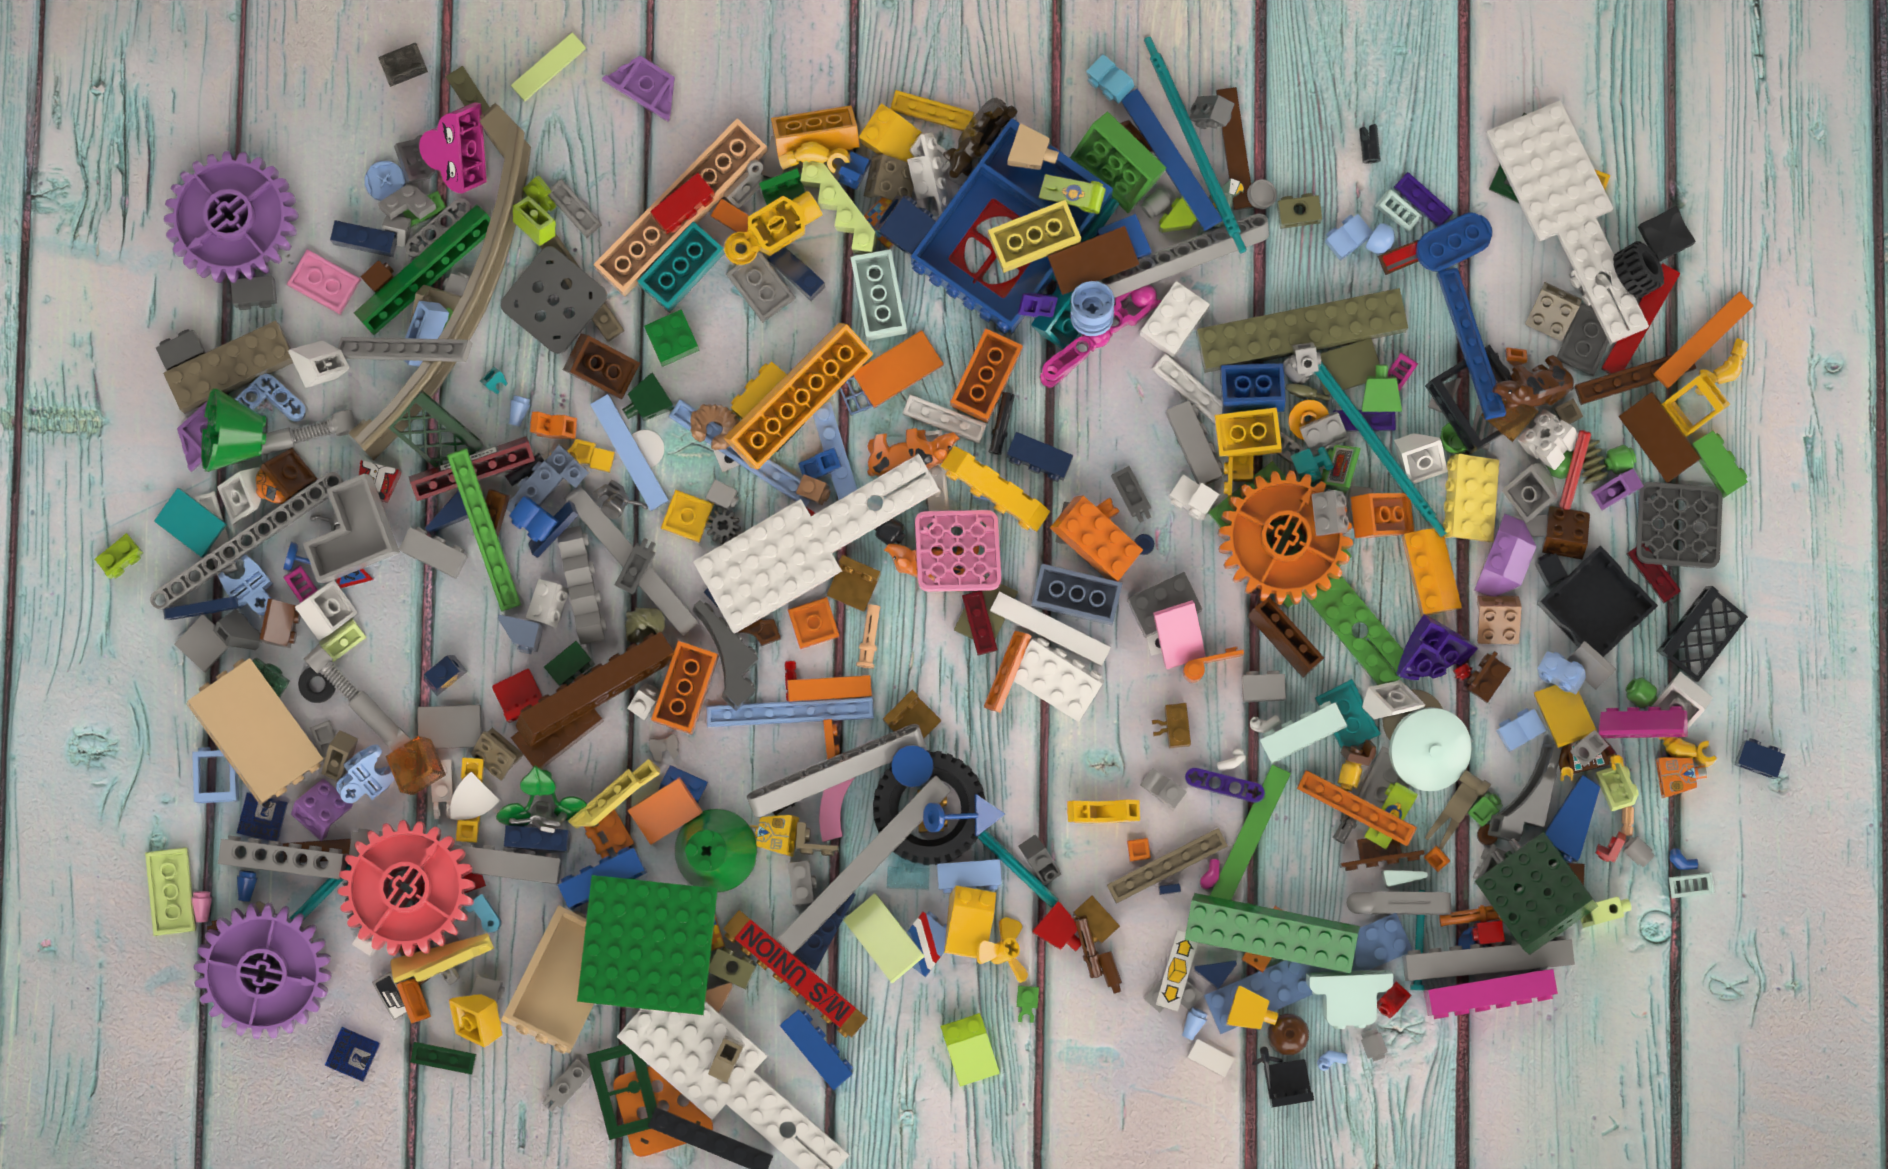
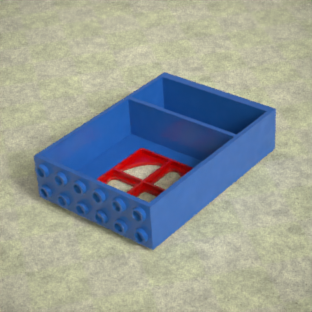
M1013 118L1005 126L911 255L912 269L921 276L924 273L930 278L929 281L936 287L941 285L946 289V293L950 297L961 299L963 301L962 304L967 309L978 311L980 313L979 316L988 323L992 321L997 325L996 328L1005 335L1006 333L1012 335L1025 317V315L1018 314L1022 295L1024 293L1042 294L1053 279L1054 273L1046 256L1018 267V275L1009 281L999 284L984 282L983 276L997 256L990 240L977 231V226L994 217H1008L1011 220H1015L1058 203L1039 199L1045 174L1091 183V181L1102 183L1106 191L1100 212L1112 197L1113 191L1112 187L1050 144L1048 149L1059 152L1055 164L1043 161L1041 170L1007 165L1020 125ZM1068 205L1082 238L1099 214L1089 213L1077 206ZM971 237L991 250V254L977 273L970 272L965 262V246L967 240Z

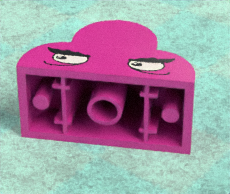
M471 103L444 115L439 120L438 127L425 132L419 142L420 153L425 163L435 170H440L445 184L456 193L462 194L487 182L483 127L480 123V116L482 115L481 103Z

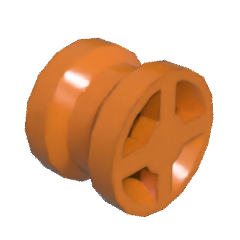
M1111 498L1096 506L1109 519L1120 512L1118 508L1113 506Z

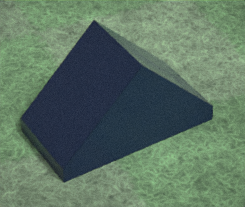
M1229 961L1194 966V972L1219 989L1236 967L1237 962Z

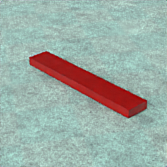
M1664 263L1661 264L1664 284L1642 297L1638 304L1649 327L1680 275L1678 271ZM1649 327L1617 341L1601 369L1609 374L1624 370Z

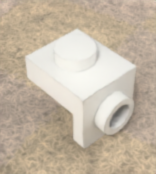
M645 683L637 691L627 709L645 720L658 701L660 692L656 687Z

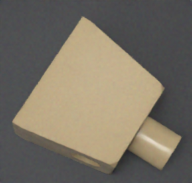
M1020 123L1007 165L1041 170L1043 161L1055 164L1059 152L1048 149L1050 138Z

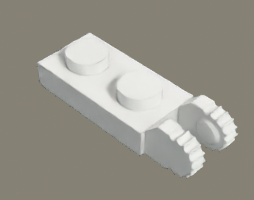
M452 760L430 761L434 819H440L439 803L447 802L446 815L447 818H450V805L454 794Z

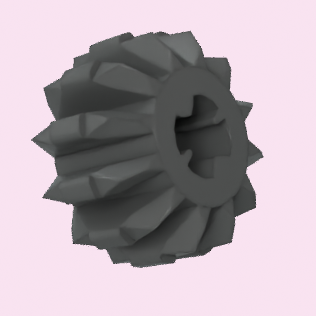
M723 509L722 515L716 510V518L709 515L708 518L713 523H706V527L712 528L707 531L708 536L714 534L712 541L715 542L720 537V544H724V538H727V541L731 540V535L733 537L738 536L734 530H741V526L735 525L740 522V519H732L735 515L733 511L728 516L726 509ZM725 522L728 523V524H726L727 527H728L727 530H725V529H722L721 531L719 530V529H720V527H719V524H720V523H721V524H725Z

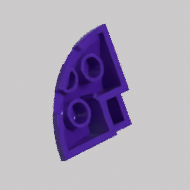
M1424 614L1409 637L1396 674L1409 680H1419L1420 677L1426 676L1432 679L1447 674L1446 669L1454 664L1461 666L1477 651L1478 647L1447 626Z

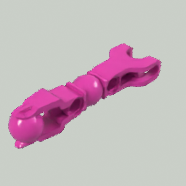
M1147 285L1116 297L1114 302V318L1118 321V325L1111 326L1108 331L1098 336L1082 334V337L1077 338L1062 351L1055 354L1043 365L1040 374L1041 383L1049 388L1054 387L1086 359L1090 351L1094 352L1096 348L1105 346L1109 342L1110 337L1113 336V333L1118 332L1127 325L1135 326L1150 311L1158 307L1162 300L1157 299V292L1154 287ZM1130 295L1134 305L1142 309L1135 316L1128 314L1127 309L1122 308L1121 304ZM1084 344L1087 347V351L1080 352L1076 346Z

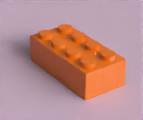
M985 328L950 401V406L988 424L1022 353L1023 345Z
M1084 495L1075 496L1050 527L1053 532L1105 579L1118 582L1143 551L1141 547Z
M678 641L651 718L652 722L690 735L693 734L719 658L717 653Z

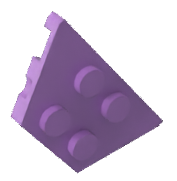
M638 56L629 64H624L615 72L602 78V81L665 121H670L675 78L671 74L644 57Z
M207 402L177 428L187 466L191 472L202 463L201 442L202 430L207 429L208 423L207 417H204Z

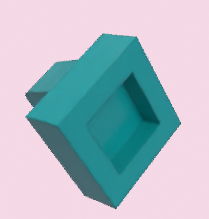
M493 367L480 380L486 388L496 394L499 393V390L496 388L497 383L501 382L505 386L508 384L504 378L505 376L496 367Z

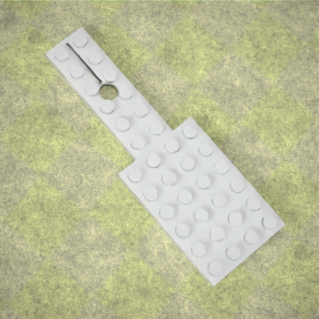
M1561 100L1488 130L1486 136L1537 241L1540 242L1554 235L1558 236L1609 343L1612 344L1647 329L1649 325L1635 297L1624 288L1617 277L1613 264L1614 254L1596 219L1611 212L1614 208ZM1600 272L1607 273L1611 278L1610 285L1606 287L1598 285L1595 280L1596 275Z
M917 454L813 516L809 514L803 501L800 499L698 558L693 563L732 632L735 634L842 572L832 553L940 491L921 456ZM877 495L883 499V505L880 510L873 511L868 508L867 502L871 496Z
M706 1001L704 1015L640 1009L617 1036L710 1119L713 1120L727 1104L800 1169H838L850 1155L755 1072L768 1055ZM725 1036L745 1044L727 1083L708 1075ZM787 1121L792 1122L796 1127V1133L789 1138L782 1136L779 1130L780 1125Z

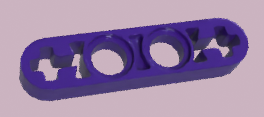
M1191 768L1185 774L1187 784L1193 788L1252 803L1261 802L1265 797L1264 788L1258 783L1199 768ZM1194 772H1197L1198 777L1204 778V774H1207L1208 776L1205 780L1206 786H1201L1203 784V781L1196 780L1195 783H1192L1191 778H1189V775H1193ZM1213 777L1221 780V785L1216 789L1209 786V781ZM1237 782L1241 785L1239 793L1233 794L1230 792L1229 786L1231 783ZM1244 785H1249L1247 789L1252 791L1258 788L1261 796L1258 795L1255 799L1251 793L1247 792L1246 797L1242 796L1245 791Z

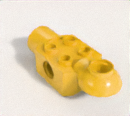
M806 191L793 200L782 196L748 216V231L736 232L727 238L724 244L726 257L732 263L745 265L753 261L759 251L770 256L804 236L805 226L823 216L811 193ZM738 245L747 247V251L743 254L737 253L735 249Z

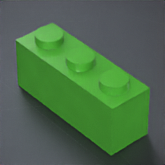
M1711 431L1694 442L1692 446L1702 458L1699 460L1700 464L1716 488L1721 491L1722 497L1725 498L1748 483L1746 480L1747 474L1741 467L1738 468L1734 462L1736 459L1730 450L1727 451L1723 446L1724 440L1718 433L1715 434L1714 431Z

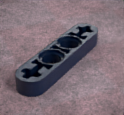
M228 597L163 609L164 620H177L238 609L237 597Z

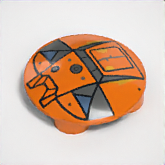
M262 469L258 471L256 475V493L260 498H265L273 503L283 504L292 497L290 496L286 499Z

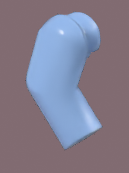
M1329 1050L1319 1057L1317 1065L1320 1070L1326 1071L1334 1062L1346 1064L1348 1054Z

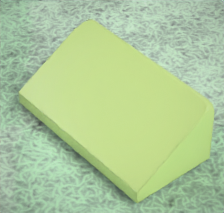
M351 618L337 630L323 638L319 644L332 657V662H334L367 637L353 618Z

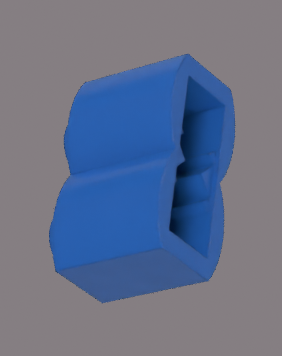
M524 496L509 515L512 518L511 523L519 529L525 528L528 531L527 535L536 542L538 540L544 541L559 522L528 496Z

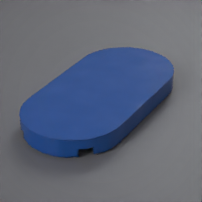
M1471 212L1465 213L1425 233L1417 242V259L1424 268L1435 272L1454 266L1482 252L1489 246L1493 232L1491 224L1482 215Z

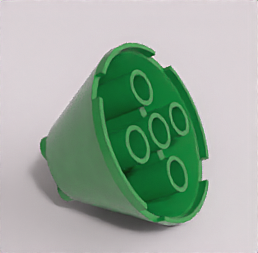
M213 388L210 391L204 415L208 420L207 429L202 430L201 462L205 472L261 456L262 445H265L266 432H263L266 424V415L257 413L219 389Z
M708 809L681 827L675 842V859L681 874L691 885L718 888V892H725L742 884L753 871L756 864L757 841L749 824L736 813L724 809Z

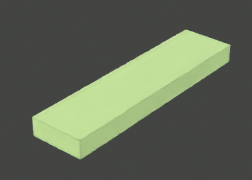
M572 32L517 79L511 87L525 102L586 50V47Z

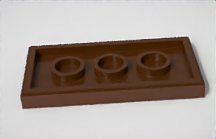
M1125 226L1047 256L1062 295L1074 291L1082 283L1099 281L1140 265Z
M1653 391L1618 416L1667 483L1702 459Z

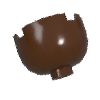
M1285 1013L1279 1015L1276 1024H1270L1268 1027L1269 1044L1276 1052L1282 1055L1300 1053L1309 1041L1307 1023L1295 1014Z

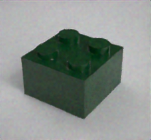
M575 641L547 663L544 668L560 687L564 684H567V686L572 684L573 680L581 674L587 675L591 673L595 663L579 643Z

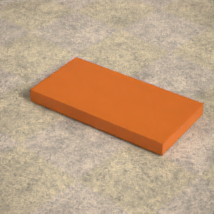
M921 330L859 368L853 374V377L873 408H876L941 368L944 364Z

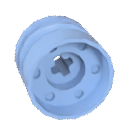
M1088 281L1082 283L1075 288L1071 296L1072 325L1079 333L1086 336L1104 334L1113 324V292L1107 285L1101 282Z

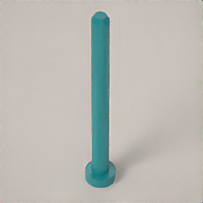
M1416 915L1415 950H1420L1421 954H1423L1425 915ZM1413 980L1410 990L1425 991V985H1422V980Z

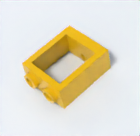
M1704 372L1663 402L1662 405L1687 437L1727 408L1730 403L1708 374ZM1697 385L1715 410L1693 426L1675 401Z

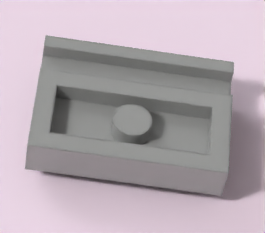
M1337 411L1299 427L1304 441L1313 455L1318 454L1317 450L1320 447H1325L1327 450L1349 440Z

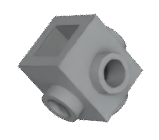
M1314 343L1293 345L1294 356H1290L1292 369L1295 368L1297 373L1302 376H1310L1314 374L1313 372L1319 371L1318 365L1321 364L1320 352H1316Z

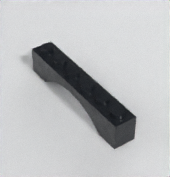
M658 1107L655 1108L648 1125L651 1129L748 1169H768L773 1155L727 1137Z

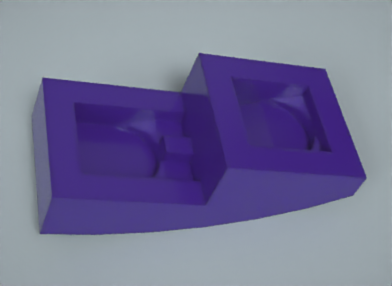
M1024 293L1021 298L1018 314L1038 317V315L1053 317L1058 298L1055 295Z

